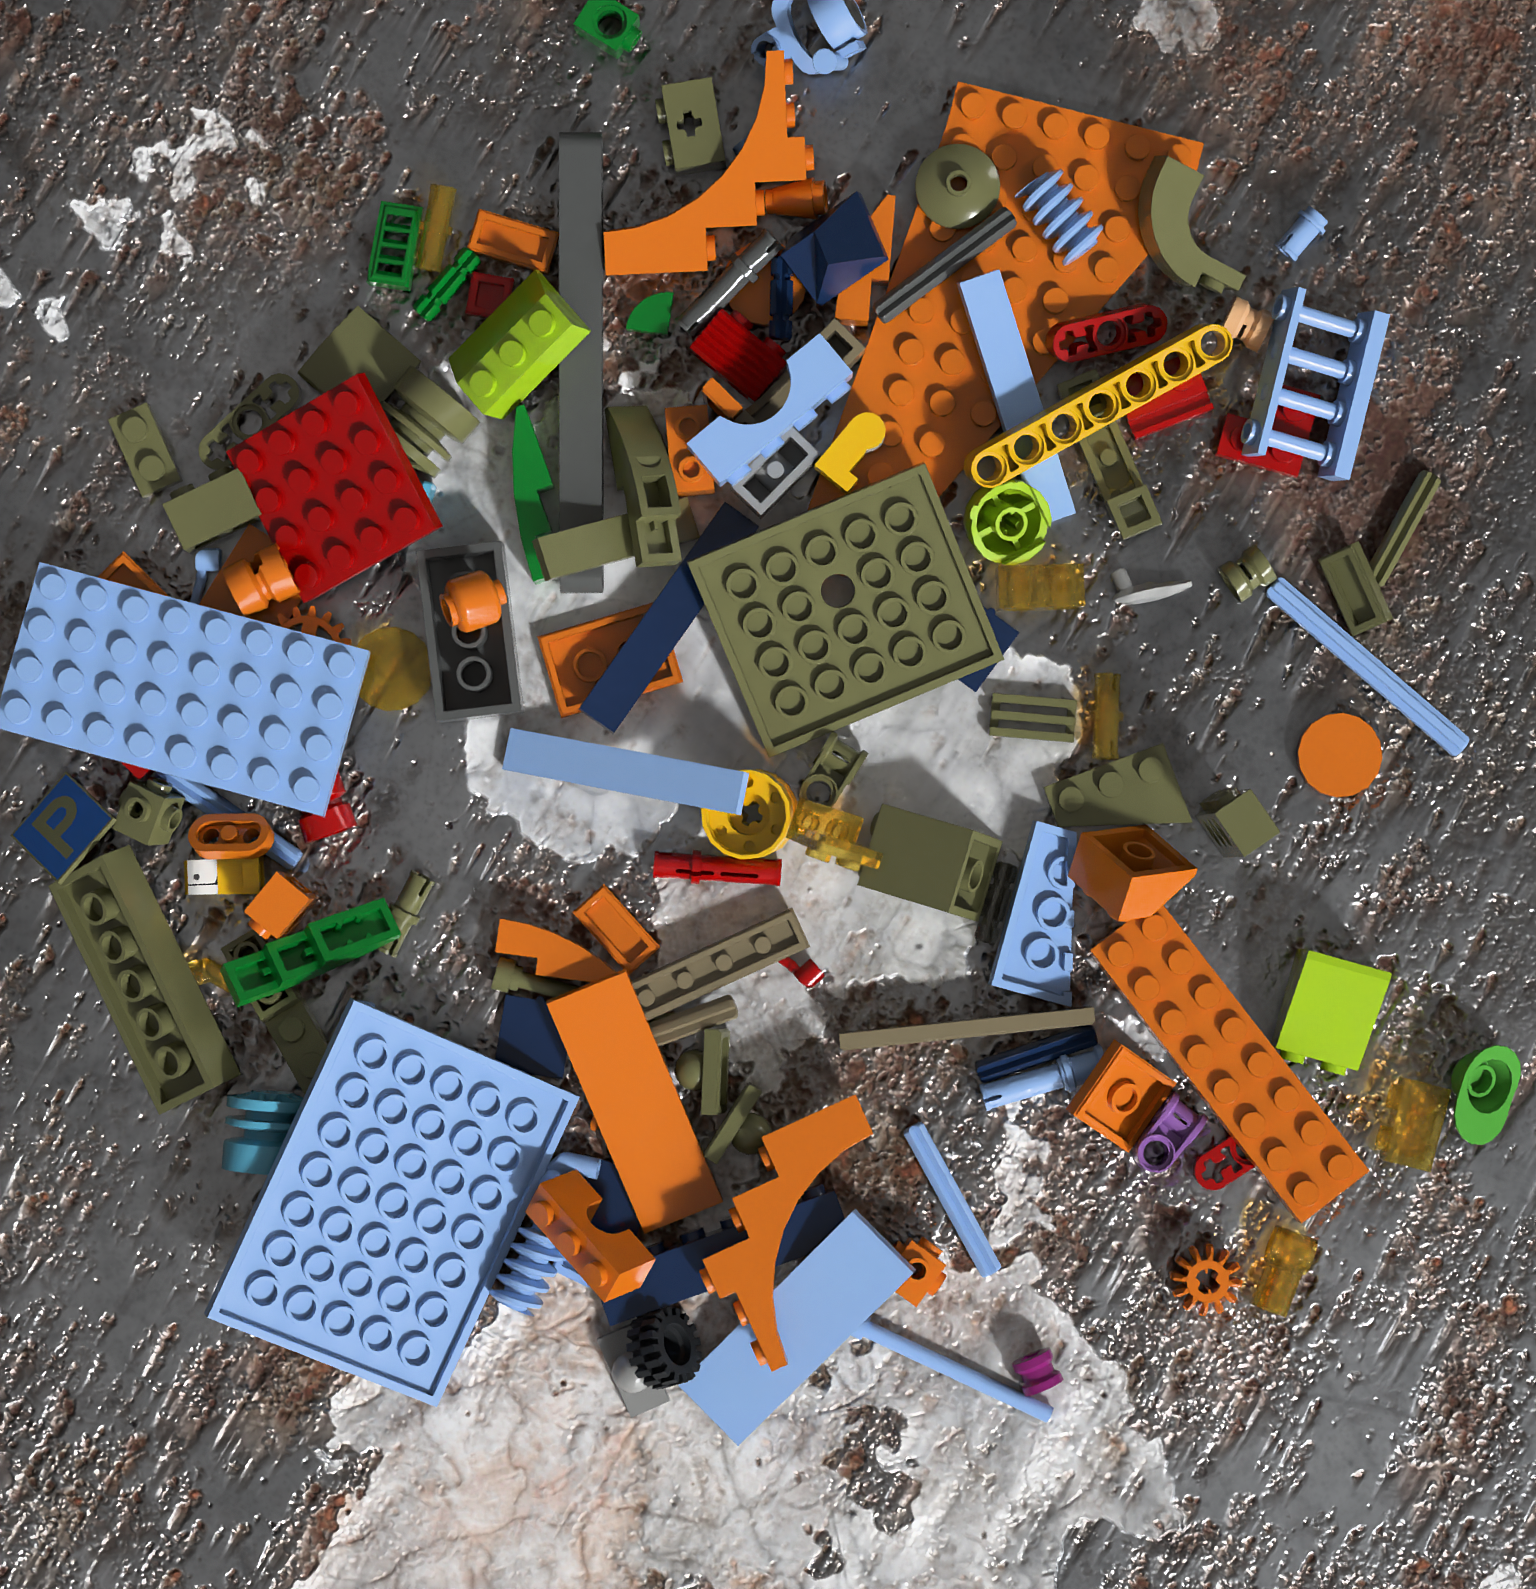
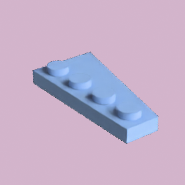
M1033 820L988 981L989 985L1061 1005L1072 1006L1070 973L1073 971L1071 940L1072 928H1074V910H1072L1075 882L1068 877V873L1076 851L1077 832Z

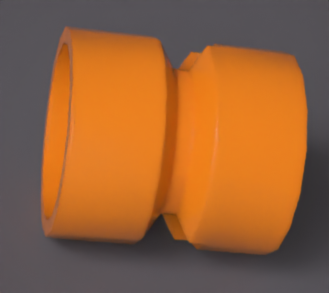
M276 542L255 552L253 561L249 562L241 559L222 569L226 583L246 618L267 609L271 599L280 603L301 592L300 588L294 583L293 574L288 569V564L284 557L280 555V548Z

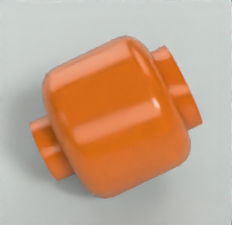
M482 570L450 579L445 585L444 593L439 596L441 609L450 627L457 626L463 632H471L498 622L502 613L501 605L507 603L506 593L500 580L492 581L491 577Z

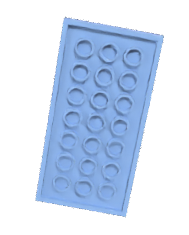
M39 562L0 698V729L325 817L371 652L351 645Z

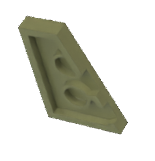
M1163 743L1043 787L1057 827L1193 823Z

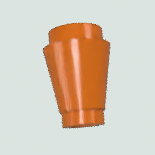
M810 177L806 180L766 189L765 206L767 214L817 219L818 215H823L828 211V193L825 180L816 181L814 177Z

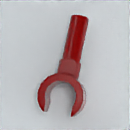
M790 957L778 961V963L793 973L805 987L815 986L825 976L811 959L807 960L801 967Z

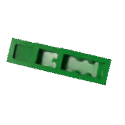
M523 404L516 407L512 448L513 487L520 537L533 582L537 585L545 582L532 541L538 537L553 534L539 494L555 489L527 408Z
M383 897L308 923L301 932L266 943L261 951L224 963L220 972L238 1008L353 961L400 938L401 932Z

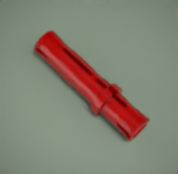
M693 850V854L655 851L653 878L690 879L691 884H699L700 880L780 886L782 859H738L730 856L701 855V850Z

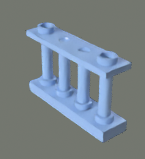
M1295 287L1282 290L1272 308V318L1275 320L1251 417L1245 422L1242 429L1241 442L1244 445L1241 455L1248 457L1264 456L1269 446L1317 460L1320 466L1317 477L1330 481L1350 480L1390 314L1373 310L1358 313L1357 318L1349 320L1303 306L1306 293L1304 288ZM1298 322L1348 337L1350 346L1347 358L1342 362L1292 347ZM1288 363L1338 378L1340 387L1337 399L1331 403L1282 388ZM1281 405L1327 419L1330 427L1326 441L1320 444L1273 430L1272 426L1277 406Z

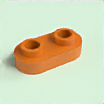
M206 814L192 823L188 832V840L195 852L205 859H255L263 856L270 850L274 843V831L267 820L259 814ZM219 837L215 843L209 844L213 838ZM258 837L255 841L249 843L251 839Z

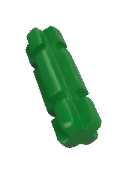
M463 247L453 258L455 261L453 265L448 264L427 288L428 294L426 296L422 294L414 303L413 308L415 312L424 320L432 321L441 311L439 306L442 303L446 305L467 280L465 276L468 273L472 275V271L474 272L480 265V258L469 248Z

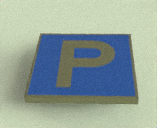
M65 772L10 836L61 885L117 819L68 772Z

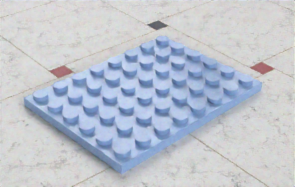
M350 997L204 1314L209 1319L437 1407L486 1302L489 1291L492 1289L496 1275L499 1273L504 1263L503 1260L510 1250V1244L514 1241L518 1232L517 1229L522 1224L526 1215L525 1211L540 1184L541 1177L546 1172V1167L552 1159L580 1097L571 1091Z

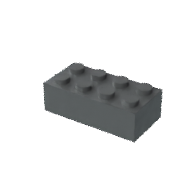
M502 541L416 551L436 721L445 723L524 713L505 545ZM482 570L491 577L492 581L499 579L505 590L507 603L501 605L502 613L499 621L471 632L460 631L457 626L450 627L443 615L439 600L440 594L444 593L447 581L473 571Z

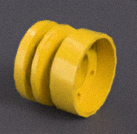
M763 769L739 770L749 773L741 815L701 808L703 829L710 842L725 855L738 859L768 856L783 848L794 835L799 819L798 801L790 785L777 774ZM758 803L760 805L758 813L763 816L762 820H755L749 824L747 822L749 815L743 811L744 807L754 806Z

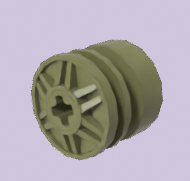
M410 365L393 386L405 404L400 409L383 400L380 404L383 410L392 418L390 423L412 467L435 479L441 470L427 458L433 451L449 462L452 457L440 443L443 437L446 435L454 441L463 444L480 422L453 397Z

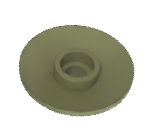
M950 144L936 149L923 161L916 176L915 193L920 208L930 220L945 228L965 229L981 223L991 214L999 198L1000 179L994 163L984 152L970 145ZM954 177H962L966 181L967 186L962 191H956L951 187L950 181Z

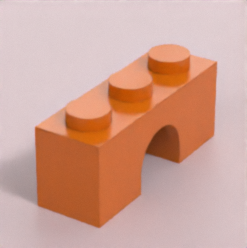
M575 1169L540 1183L525 1213L605 1303L640 1288L656 1258L630 1229L611 1234L599 1230L591 1223L602 1198L578 1170Z

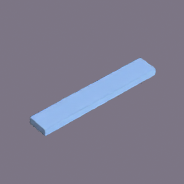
M997 269L958 282L957 286L997 413L1005 432L1044 409L1000 270ZM1023 435L1016 440L1014 450L1019 458L1027 457L1031 453L1033 444L1030 437ZM1057 453L1017 475L1020 481L1037 489L1049 504L1052 521L1076 513Z
M510 728L502 767L503 770L736 815H741L749 777V773L515 728Z

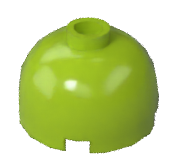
M1010 479L993 488L981 486L976 490L965 507L963 524L967 539L980 555L995 563L1014 566L1029 561L1041 551L1046 542L1043 539L1047 534V527L1051 528L1052 517L1048 502L1037 489L1020 480Z

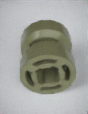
M1252 545L1244 550L1242 557L1237 561H1227L1218 567L1219 574L1224 583L1240 603L1251 597L1253 590L1258 586L1266 587L1277 580L1273 568L1256 545Z

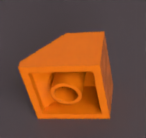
M1145 824L1082 832L1068 877L1082 889L1084 894L1093 898L1103 907L1111 918L1121 922H1128L1131 919L1151 917L1195 877L1198 868Z

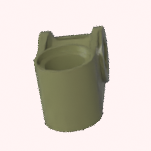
M832 731L815 758L814 766L800 787L799 801L802 807L813 814H823L829 811L838 800L846 785L851 783L869 753L865 750L858 752L840 741L838 734ZM832 753H835V754H837L838 756H840L841 758L845 759L846 761L849 762V764L846 763V762H844V761L841 760L840 758L836 757V756L833 755ZM822 783L828 787L830 799L826 804L817 806L808 800L806 791L811 784Z

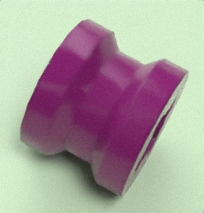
M1050 1347L1031 1352L1011 1363L1014 1372L1022 1377L1023 1384L1021 1388L1025 1396L1043 1392L1064 1380L1060 1371L1054 1369L1052 1365L1053 1354Z

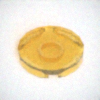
M398 627L379 628L365 635L356 646L371 652L359 697L370 706L384 711L405 710L419 703L429 691L431 675L427 645L413 632Z

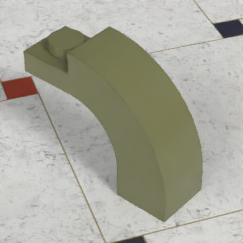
M1154 156L1143 180L1138 203L1139 227L1149 255L1165 275L1181 286L1195 288L1201 277L1199 284L1218 294H1222L1224 289L1239 291L1246 275L1205 254L1196 245L1190 233L1188 222L1189 209L1204 175L1169 156Z

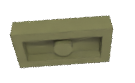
M147 402L108 419L143 498L183 482L151 407Z

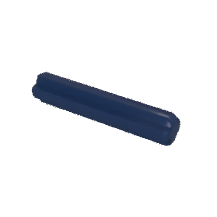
M1092 1025L1078 1026L975 1062V1070L979 1080L982 1083H986L1060 1058L1059 1056L1069 1055L1098 1044V1038Z

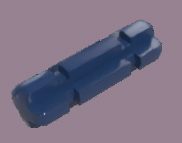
M776 256L771 259V276H774V280H771L770 316H773V320L769 321V337L773 340L784 341L790 340L792 337V321H789V317L793 316V281L790 278L794 276V272L782 256Z

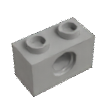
M794 427L781 436L785 443L775 453L766 459L760 454L749 466L752 471L736 485H730L731 491L760 519L820 459L821 454Z

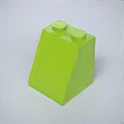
M1297 948L1271 1044L1274 1048L1281 1049L1279 1055L1285 1060L1304 1064L1305 1057H1310L1322 1061L1320 1065L1321 1070L1343 1076L1345 1075L1346 1068L1358 1071L1392 973L1311 950Z

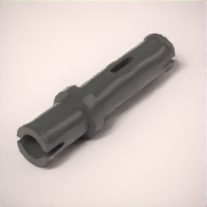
M764 228L762 233L739 256L735 253L729 259L732 263L680 316L675 318L676 322L685 331H688L692 338H695L749 281L754 283L759 278L757 273L784 247Z

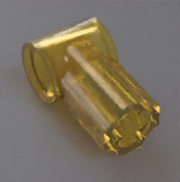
M1276 1225L1267 1243L1264 1253V1261L1266 1263L1250 1303L1268 1312L1286 1317L1302 1275L1305 1276L1311 1267L1316 1254L1318 1240Z

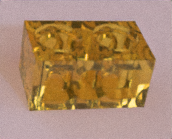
M1084 563L998 566L995 569L996 612L1081 610L1085 607Z

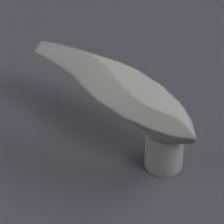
M1125 568L1118 569L1110 574L1118 592L1113 596V601L1122 604H1141L1163 599L1192 586L1191 580L1160 583L1148 581L1133 586Z

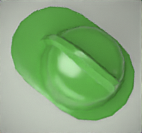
M1493 1045L1484 1048L1482 1051L1474 1050L1472 1053L1462 1057L1453 1068L1451 1088L1456 1096L1453 1114L1455 1127L1461 1138L1470 1144L1483 1145L1492 1141L1501 1132L1507 1119L1521 1076L1520 1061L1516 1053L1507 1046Z

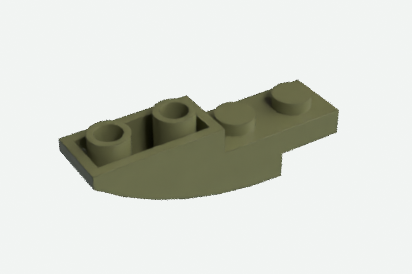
M646 405L606 407L604 411L617 491L624 490L636 567L677 565L682 561L675 519L681 515V509L671 464L655 420Z
M252 929L220 949L227 962L261 951L264 945L269 942ZM295 985L276 994L251 1002L259 1019L268 1028L305 1095L329 1041Z

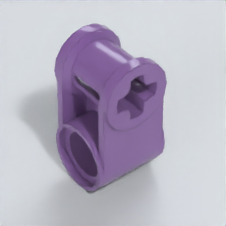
M1176 1091L1172 1092L1133 1146L1132 1155L1134 1161L1140 1168L1146 1171L1157 1173L1166 1171L1172 1166L1185 1147L1200 1133L1208 1121V1117L1204 1113L1201 1115L1195 1113L1179 1100L1180 1095ZM1173 1113H1175L1178 1117L1186 1122V1125L1183 1124L1180 1120H1178L1173 1115ZM1158 1141L1164 1148V1156L1159 1163L1150 1165L1144 1158V1148L1149 1142Z

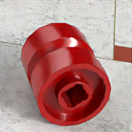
M339 769L325 817L301 811L302 816L299 818L298 824L305 843L358 826L351 804L342 801L341 797L346 790Z

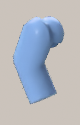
M571 1152L560 1153L550 1161L546 1167L545 1174L540 1179V1183L575 1169L583 1177L597 1179L601 1167V1159Z

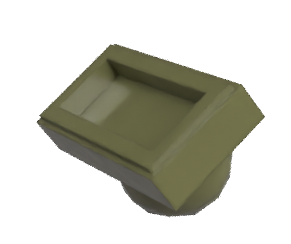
M729 1028L704 1029V1051L698 1049L688 1050L681 1054L676 1061L674 1071L679 1084L687 1090H702L701 1115H719L727 1111Z
M751 1082L749 1084L746 1083L703 1153L705 1158L717 1165L730 1143L743 1154L756 1155L759 1153L758 1148L764 1146L761 1137L771 1133L770 1125L764 1117L756 1113H750L760 1097L762 1089Z

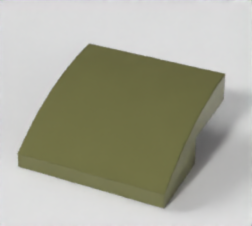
M357 306L299 369L298 375L322 395L355 374L364 372L379 402L382 400L389 402L391 395L395 392L393 386L410 365L418 369L421 360L363 309Z

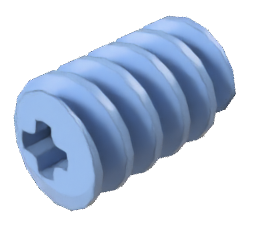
M1062 169L1046 172L1021 189L1015 195V198L1028 195L1022 206L1023 210L1029 212L1038 209V212L1032 219L1035 226L1049 223L1042 236L1044 239L1059 237L1052 250L1054 253L1069 251L1062 261V264L1066 266L1098 243L1097 237L1104 227L1102 224L1090 228L1087 226L1094 213L1092 210L1080 214L1077 212L1084 199L1081 196L1068 200L1067 195L1074 185L1068 183L1058 186L1057 181L1064 173Z
M530 1220L533 1223L531 1228L518 1227L517 1229L526 1239L525 1243L511 1242L510 1247L519 1254L518 1258H504L503 1260L512 1270L511 1274L497 1273L496 1278L505 1286L504 1289H490L489 1294L503 1305L534 1317L535 1315L528 1308L539 1309L543 1305V1301L535 1292L547 1293L550 1289L549 1284L542 1277H555L557 1274L556 1268L549 1261L561 1262L564 1256L538 1226Z

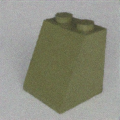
M882 803L880 812L875 814L871 822L870 834L872 838L867 853L862 856L858 865L859 881L857 885L979 922L1003 841L968 828Z

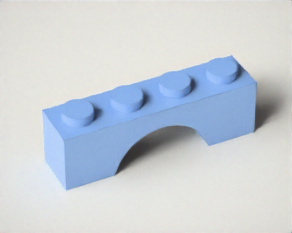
M820 333L786 360L791 385L790 392L783 407L773 417L757 424H738L719 416L687 442L689 451L719 487L727 481L731 486L736 485L752 471L748 466L751 461L760 454L765 459L771 456L785 443L781 436L792 427H795L798 431L805 428L818 416L814 410L826 399L833 404L851 389L847 382L852 378L853 372Z

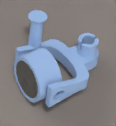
M773 0L771 10L776 27L763 33L753 41L751 54H754V59L759 64L765 66V47L770 43L774 45L772 51L784 50V59H793L801 71L808 75L842 71L847 68L849 57L867 49L864 41L857 40L868 33L867 26L855 0H807L821 33L831 47L836 50L834 53L830 49L823 48L819 49L812 56L803 45L793 24L791 4L794 0Z

